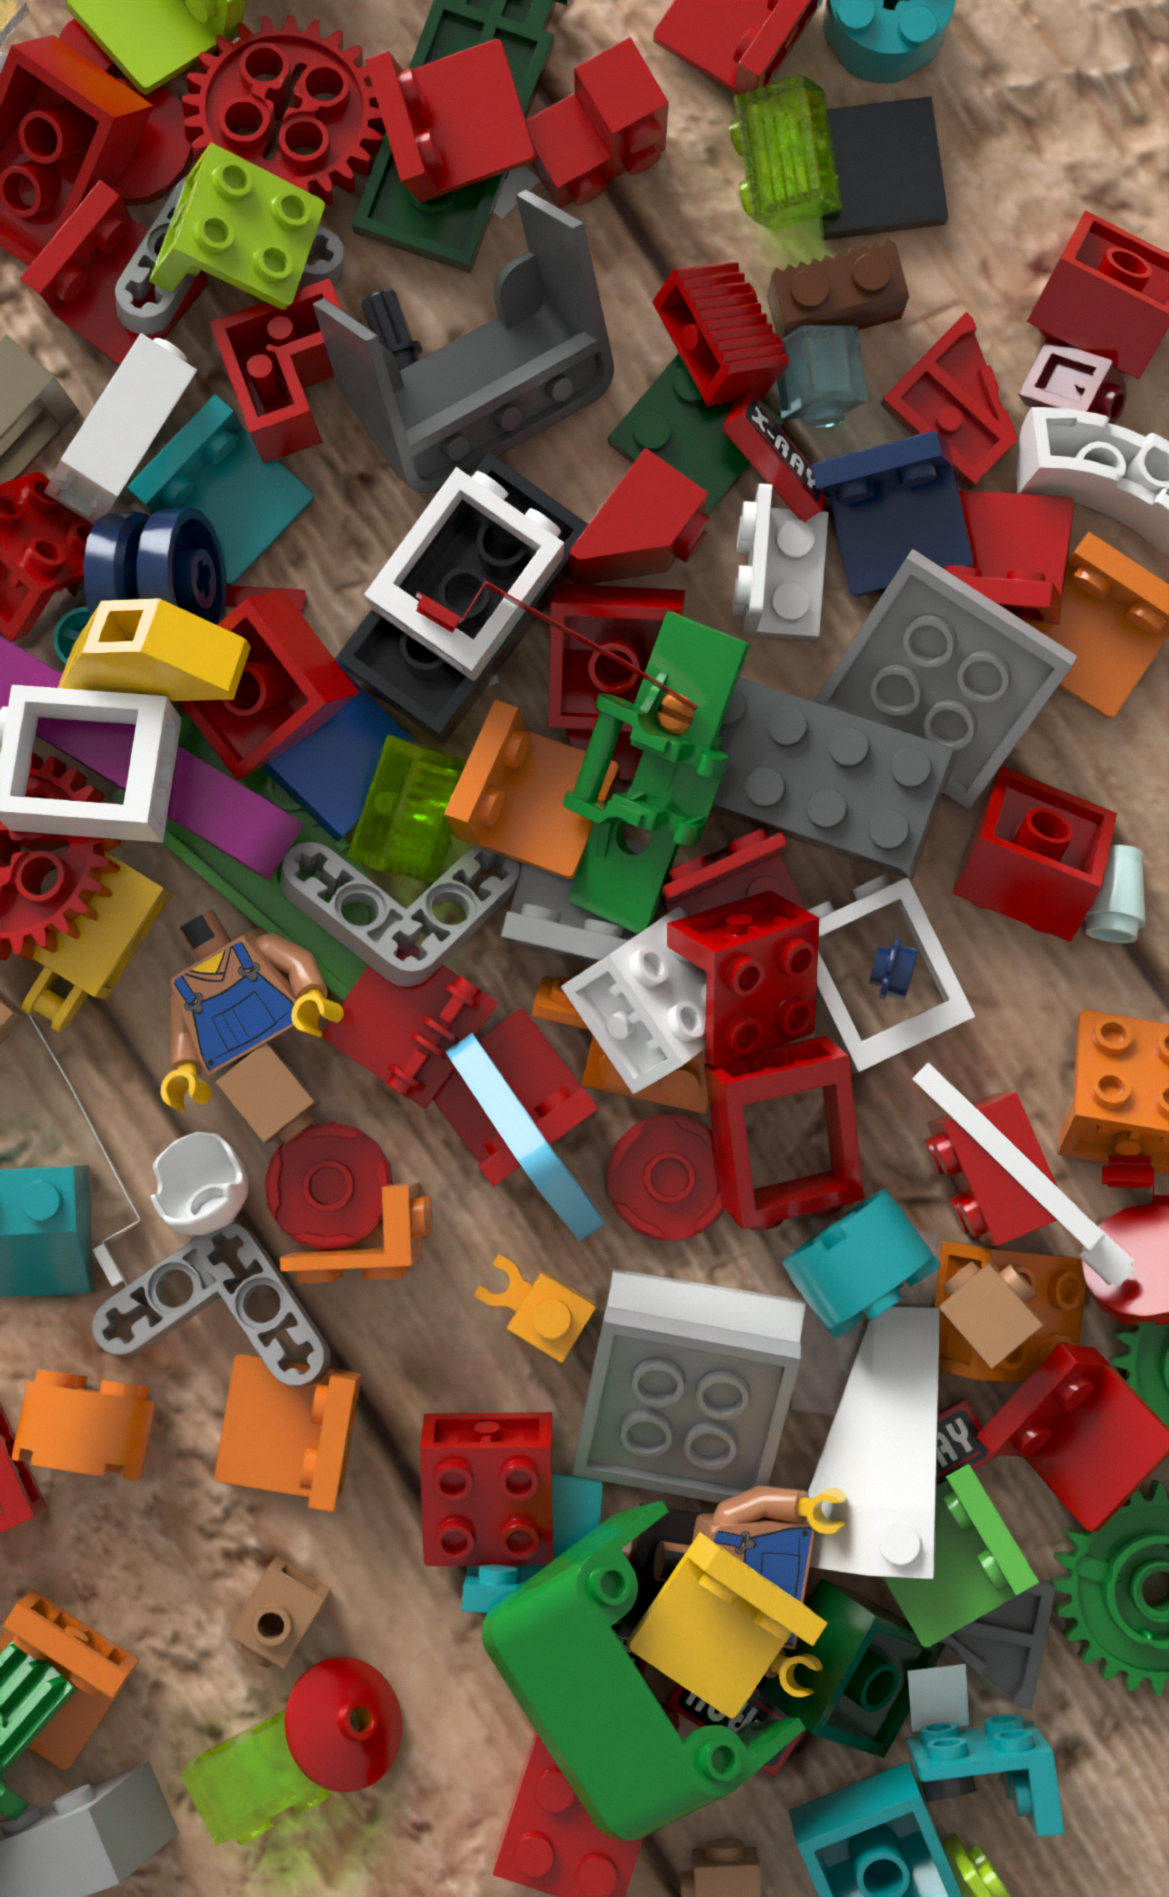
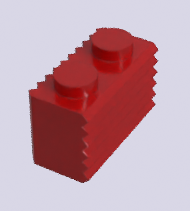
M739 262L673 269L652 301L708 407L716 403L720 406L726 401L730 404L748 391L754 397L762 398L769 392L789 365V355L785 354L783 341L778 334L772 333V324L767 323V314L761 313V303H758L754 288L750 283L745 282V273L739 272Z

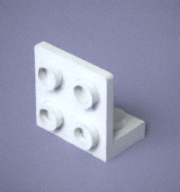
M759 484L755 501L743 502L742 516L739 519L737 554L748 555V566H738V574L734 583L732 616L744 617L742 635L818 641L820 635L828 512L820 511L804 523L790 509L771 508L772 485Z
M679 907L561 986L633 1095L683 1066L705 1049L706 971L697 968L692 962L667 947V923L687 917Z

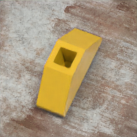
M162 599L101 601L74 643L57 688L167 696L170 701L233 700L251 646L245 638Z

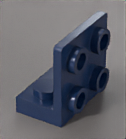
M937 430L811 464L816 489L830 499L848 587L852 595L859 597L886 590L912 549L943 569L945 566L951 565L968 567L974 565V557L949 443Z

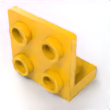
M699 1532L628 1638L626 1644L634 1654L728 1718L733 1719L739 1714L792 1633L813 1646L828 1623L806 1605Z

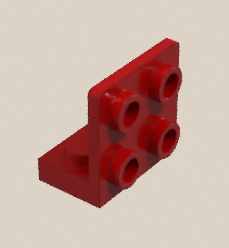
M674 0L655 28L653 41L755 106L822 5L823 0Z
M499 39L490 40L414 69L403 70L390 51L365 59L400 180L419 203L528 165L536 160V152L506 51Z
M99 180L20 279L40 306L113 363L120 366L140 334L131 332L118 319L115 288L120 276L149 230L131 217L121 196L103 181ZM161 246L156 251L157 256L160 252ZM200 271L170 323L163 330L154 334H144L151 340L155 338L164 340L208 286V279L202 271ZM151 283V288L144 299L136 300L133 298L134 307L142 309L147 302L155 304V284Z
M34 472L0 484V631L10 642L28 636L55 592L84 581L83 562L87 538L94 525L45 494L44 491L50 480L41 472Z
M959 490L974 557V565L972 567L951 565L945 566L944 570L1024 622L1060 625L1075 510L1073 499L1066 496Z
M762 828L729 843V849L725 850L727 857L708 865L703 855L669 871L670 876L667 879L669 884L662 887L661 901L667 914L679 907L688 917L769 890L807 911L781 855L788 845L783 832L767 838Z
M771 890L667 923V947L692 962L697 968L706 971L705 1061L714 1068H719L760 1051L812 1034L815 1030L819 917Z
M524 1009L517 1010L478 1039L550 1145L599 1109ZM455 1067L432 1100L480 1163L478 1167L494 1187L519 1169L521 1165Z
M1061 1343L976 1436L992 1456L1023 1457L1089 1532L1099 1531L1169 1456V1428L1095 1347Z
M552 1412L424 1413L420 1442L423 1562L426 1566L548 1565L553 1561Z

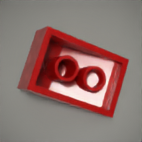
M55 35L11 45L0 74V246L27 266L33 263L99 180L103 181L110 188L115 186L132 160L154 105Z

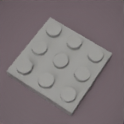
M912 549L813 702L954 748L956 761L944 794L970 809L1069 672L1077 655Z
M606 1306L575 1451L572 1475L715 1503L725 1501L758 1485L768 1486L801 1361V1343Z

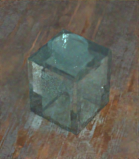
M802 325L781 339L785 347V354L789 355V365L777 380L782 419H806L807 426L811 428L830 427L844 422V414L867 401L858 326Z

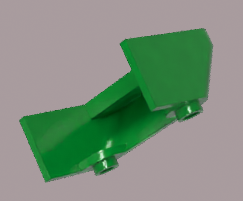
M662 1500L613 1514L491 1608L482 1626V1641L490 1659L596 1828L607 1838L616 1841L642 1839L732 1793L806 1729L800 1718L795 1717L746 1723L736 1733L722 1725L703 1726L682 1740L611 1627L632 1609L638 1593L635 1571L621 1549L669 1512Z

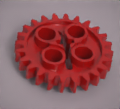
M290 14L285 20L283 29L278 30L274 29L267 15L262 16L261 32L253 34L244 23H238L239 41L236 43H232L221 35L216 36L218 57L200 52L198 59L201 73H188L187 83L190 94L182 96L184 117H187V119L183 120L186 141L193 142L191 148L194 162L197 163L208 145L212 142L312 195L317 194L328 206L333 205L332 187L334 185H338L349 193L355 191L354 174L352 171L362 175H370V155H377L382 142V135L380 133L386 131L367 65L362 66L363 48L358 45L343 52V32L337 30L325 40L320 37V20L317 19L310 23L305 32L297 31L295 17ZM298 69H305L294 88L295 108H288L291 96V83L295 72ZM262 74H272L277 77L267 82L254 79ZM320 93H331L337 96L333 100L328 101L313 98ZM275 120H282L278 149L272 160H266L265 158L276 140ZM242 127H251L258 130L252 135L247 136L233 133L236 129ZM301 146H310L317 149L316 152L310 155H298L292 152Z
M32 753L25 797L101 803L105 796L92 785L85 786L88 777L72 767L66 771L67 765L53 756H50L43 764V759ZM0 821V859H11V865L0 860V960L7 961L12 949L15 955L27 961L32 960L35 952V942L41 948L55 953L58 951L56 933L60 931L77 940L80 937V933L75 919L80 914L95 921L99 918L98 913L89 903L93 896H112L113 892L100 883L102 874L119 872L120 866L105 858V852L120 846L121 840L10 831ZM69 843V848L65 852L55 854L49 852L65 847ZM21 846L27 848L28 850H30V851H32V852H29V851H23V852H21ZM57 869L58 876L54 887L49 892L42 894L41 883L44 877L50 871Z

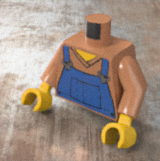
M213 909L181 926L179 930L198 962L170 978V985L173 990L169 996L170 1069L172 1072L162 1082L161 1097L167 1105L182 1113L185 1110L184 1095L189 1089L191 1099L200 1105H204L211 1099L212 1091L204 1080L197 1077L203 1069L209 1076L293 1026L297 1030L320 1038L322 1036V1032L318 1027L320 1014L325 1019L338 1023L344 1015L343 1008L339 1004L326 999L328 995L327 988L314 954L277 933H268L262 927H258L231 941Z
M758 1485L720 1502L714 1514L698 1515L692 1543L699 1532H701L803 1603L815 1530L822 1534H833L847 1523L843 1520L833 1521L825 1517L822 1512V1502L843 1503L847 1497L842 1490L837 1488L826 1489L814 1498H809L808 1493L804 1490ZM660 1541L654 1557L653 1572L655 1580L666 1582L691 1545ZM792 1633L764 1676L772 1679L779 1675L781 1686L785 1692L794 1697H804L815 1692L810 1688L800 1686L795 1681L794 1669L796 1665L802 1663L815 1671H820L823 1668L820 1660L814 1655L802 1654L791 1658L785 1656L784 1648L796 1649L798 1636Z

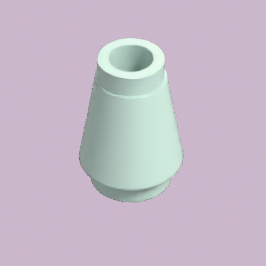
M1110 845L1102 887L1084 918L1087 921L1086 934L1088 936L1112 943H1132L1137 940L1138 929L1146 926L1143 852L1141 850L1126 845Z

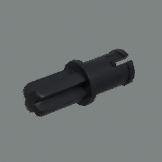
M386 289L369 294L362 301L361 305L368 326L373 333L378 335L380 344L394 354L399 370L401 371L419 361L418 355L423 349L420 341H413L396 292L392 289Z

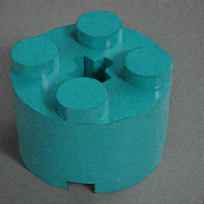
M826 0L823 14L824 36L828 46L830 43L832 49L840 58L839 63L852 75L874 83H896L908 78L909 74L923 66L926 67L935 59L943 44L956 0ZM883 5L891 6L895 10H887L883 8Z
M886 1189L877 1192L846 1212L847 1215L830 1227L827 1225L790 1253L781 1263L787 1271L789 1278L833 1339L840 1337L855 1327L865 1318V1315L869 1320H872L896 1304L902 1298L898 1290L905 1285L904 1280L911 1287L941 1266V1263Z

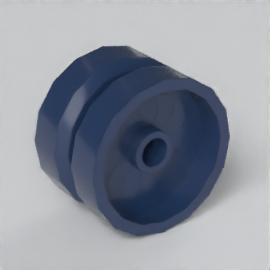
M187 507L160 509L151 516L137 511L107 513L95 521L87 538L83 562L84 593L90 618L101 601L162 599L215 625H218L224 619L227 603V586L222 549L212 523L202 511Z

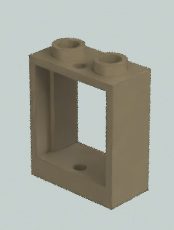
M7 334L0 341V484L21 477L80 412L55 376Z

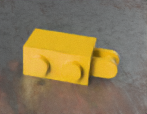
M105 852V858L119 865L120 870L111 874H102L100 883L113 892L112 896H93L89 902L98 913L99 918L95 921L80 914L75 919L80 933V937L77 940L61 931L56 933L58 951L55 953L41 948L38 944L35 946L33 959L45 967L26 995L21 1010L29 1015L36 1011L51 1020V1029L59 1034L71 1023L88 994L95 998L107 1000L174 894L108 852ZM59 975L74 984L66 999L51 991Z

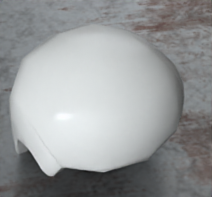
M197 1131L179 1138L167 1147L153 1164L158 1190L157 1194L151 1195V1201L159 1217L177 1234L205 1236L223 1228L235 1220L247 1199L249 1192L247 1169L235 1150L218 1133Z

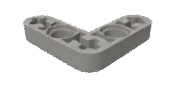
M186 177L172 191L117 282L115 288L117 317L121 324L131 332L154 334L163 330L172 320L197 276L195 277L187 273L173 293L156 285L155 304L147 302L142 309L134 307L133 298L136 300L144 299L151 288L149 280L158 257L156 251L164 241ZM321 225L318 226L308 258H312L316 252L325 255V260L319 259L314 266L305 264L298 285L299 288H304L329 278L334 286L340 280L344 257L343 244L335 233Z
M305 842L290 848L284 856L280 887L282 893L292 904L385 979L398 986L411 987L420 985L428 980L509 900L515 890L519 877L520 864L516 860L474 845L409 908L405 909L330 848L320 843ZM493 867L501 872L500 877H489L479 886L476 895L472 888L476 883L479 870L488 872ZM316 868L322 872L320 881L314 877H310L306 881L298 879L299 869L310 873ZM327 891L333 895L330 903L325 902ZM440 902H453L465 911L467 918L460 924H444L433 915L432 907ZM349 903H364L372 908L376 919L369 925H353L344 919L341 909ZM422 931L427 938L421 945L418 959L413 956L407 957L404 961L396 957L397 949L409 950L419 940Z
M233 1222L205 1236L198 1235L105 1301L97 1309L92 1321L93 1336L96 1343L104 1351L123 1357L136 1356L149 1349L222 1297L272 1375L279 1382L293 1387H309L318 1383L326 1375L330 1366V1350L327 1342L258 1238L249 1229ZM225 1237L235 1243L242 1240L244 1245L237 1251V1256L246 1270L254 1272L259 1264L263 1269L262 1273L244 1279L235 1291L231 1288V1284L243 1279L232 1265L225 1262L217 1264L216 1258L222 1253L219 1242ZM180 1271L186 1272L193 1283L191 1298L185 1305L171 1308L163 1301L161 1296L162 1284L170 1274ZM271 1286L278 1292L280 1297L279 1312L272 1320L266 1323L255 1322L248 1311L250 1295L260 1287ZM145 1293L149 1305L163 1317L162 1321L157 1324L155 1317L145 1315L132 1325L131 1330L135 1337L131 1341L120 1337L113 1338L111 1333L118 1327L115 1316L120 1312L123 1315L133 1317L146 1309L148 1306L139 1300V1297ZM294 1317L298 1325L288 1328L286 1331L297 1345L303 1347L312 1345L314 1350L307 1357V1362L311 1368L306 1373L296 1368L286 1369L285 1363L292 1356L282 1339L275 1337L270 1344L265 1339L267 1335L283 1330Z

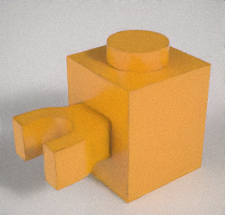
M499 1252L492 1265L504 1270L508 1274L510 1280L509 1287L503 1292L495 1293L480 1283L473 1296L487 1305L506 1306L514 1310L515 1313L506 1329L562 1363L596 1309V1301L543 1268L532 1284L522 1276L519 1267L513 1260Z

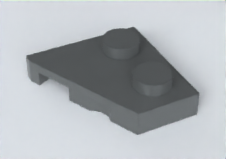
M1037 1578L1039 1583L939 1641L958 1654L960 1659L980 1675L983 1674L1008 1694L1017 1705L1032 1710L1056 1589L1053 1588L1049 1580Z

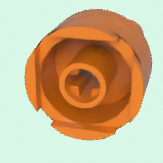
M37 1369L35 1381L27 1380L11 1459L15 1461L31 1460V1465L105 1477V1472L122 1474L123 1466H125L122 1479L142 1480L156 1408V1401L148 1400L150 1387L120 1381L102 1380L100 1391L85 1389L87 1376Z

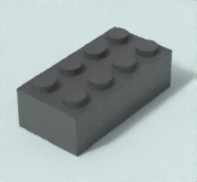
M739 677L718 734L723 736L719 749L729 755L730 758L711 811L776 834L783 832L785 837L913 880L956 761L954 748Z

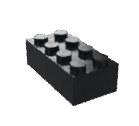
M488 452L470 477L472 478L476 471L486 474L507 491L508 495L504 501L524 515L532 508L550 519L561 530L557 538L564 542L565 557L529 605L542 613L553 598L558 584H563L568 578V552L586 529L588 523ZM462 499L399 588L417 601L420 600L416 597L418 591L463 618L485 581L508 593L534 557L536 551ZM484 587L463 623H459L456 628L474 640L503 600V597ZM372 609L335 659L352 679L444 745L538 617L527 611L524 612L475 682Z

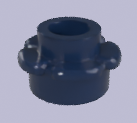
M900 937L894 939L891 949L878 946L869 984L881 987L879 993L881 999H885L886 995L906 999L919 949L900 945Z

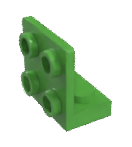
M969 1464L946 1476V1481L937 1486L934 1578L882 1576L918 1640L924 1647L936 1644L1039 1583Z

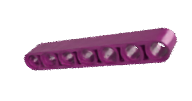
M0 636V710L2 707H8L12 685L58 687L62 677L60 672ZM38 717L35 736L126 792L136 728L135 724ZM177 747L167 818L253 872L270 880L304 825L276 805L182 747Z

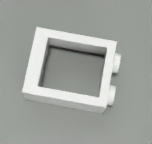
M140 333L60 459L44 491L45 494L92 524L109 512L197 369L186 363L187 358L179 348L160 338L151 340Z
M456 467L367 589L364 597L369 608L475 682L522 617L525 610L503 598L473 640L457 628L451 633L416 612L419 601L400 589V584L462 499L536 551L534 557L508 591L509 595L528 606L563 560L565 553L564 542L557 538L561 530L550 519L532 508L524 515L504 501L508 495L507 491L492 478L480 471H476L471 478Z
M12 685L8 707H2L0 710V821L10 831L163 843L182 718L167 696ZM38 717L136 725L124 805L25 797Z
M884 874L853 889L857 899L854 903L834 911L830 901H827L808 910V912L819 917L820 938L896 902L944 1002L861 1041L818 951L816 998L840 1048L849 1055L852 1073L869 1068L975 1017L908 877L892 884L888 874Z

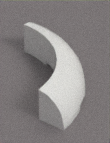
M1032 407L1022 424L1017 446V494L1071 497L1074 503L1106 514L1133 529L1154 545L1169 560V441L1154 433H1150L1145 437L1127 428L1108 423L1109 417L1097 413L1067 408Z

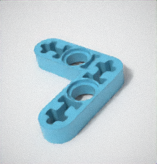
M473 1033L469 1034L446 1050L448 1057L526 1174L578 1241L582 1242L606 1225V1222L588 1195L547 1142Z

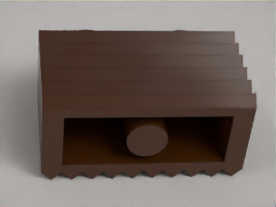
M889 239L885 241L883 246L874 242L871 249L862 245L859 252L850 248L848 253L844 255L838 251L834 259L825 255L821 262L813 258L809 265L800 261L797 268L788 264L785 271L776 267L771 276L767 295L775 331L783 341L785 349L902 319L903 311H905L906 304L908 303L907 300H909V292L896 244Z

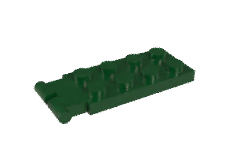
M434 0L409 69L423 66L490 40L499 39L505 48L527 120L554 47V34L546 32L556 2L568 6L570 0ZM385 131L351 224L353 233L471 274L508 172L419 203L400 180Z

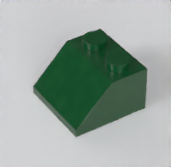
M821 1579L815 1592L807 1599L804 1605L828 1624L813 1646L797 1637L795 1650L784 1648L786 1657L791 1658L802 1654H810L820 1660L823 1668L820 1671L810 1669L802 1663H798L794 1669L795 1681L800 1686L810 1688L815 1693L804 1697L791 1696L785 1692L781 1686L779 1675L772 1679H766L759 1694L790 1718L799 1717L806 1730L811 1734L884 1758L910 1712L908 1671L933 1668L945 1644L937 1642L930 1647L922 1646L909 1622L857 1592Z

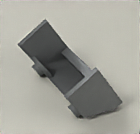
M526 189L516 194V199L529 251L508 262L497 276L494 285V301L498 317L401 371L399 370L396 357L389 349L380 344L378 335L324 298L313 303L339 391L396 476L416 492L430 494L439 491L456 467L466 474L471 473L478 467L488 452L496 458L595 402L607 391L614 374V361L584 223Z

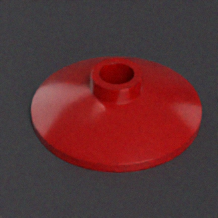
M334 1657L314 1664L296 1681L289 1694L285 1708L284 1730L287 1745L294 1762L310 1781L333 1792H353L373 1785L390 1769L401 1743L402 1717L397 1697L391 1685L376 1668L356 1658ZM353 1710L359 1720L358 1732L350 1724V1715Z

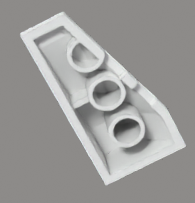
M892 1306L876 1318L869 1320L808 1490L809 1498H814L829 1488L842 1490L847 1497L843 1503L823 1501L821 1507L823 1514L829 1520H843L847 1523L833 1534H822L815 1530L809 1567L867 1576L934 1578L940 1308Z

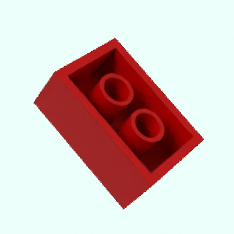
M658 1701L678 1732L680 1726L678 1712L667 1706L666 1703ZM535 1730L495 1852L492 1875L557 1897H625L644 1838L616 1841L604 1836L594 1825Z

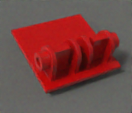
M415 945L407 951L398 948L396 957L402 961L409 956L418 959L420 948ZM368 965L340 1005L344 1013L342 1019L338 1023L329 1021L322 1031L321 1038L381 1078L391 1088L426 1109L455 1068L446 1050L471 1033L476 1037L499 1003L444 965L428 980L420 985L411 987L395 985Z

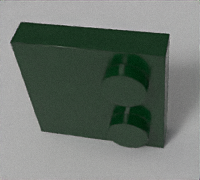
M679 353L608 436V444L632 464L644 448H647L709 493L705 511L707 516L713 512L752 465L723 431V425L732 403L728 404L726 401L720 406L716 403L708 407ZM757 399L782 429L785 421Z

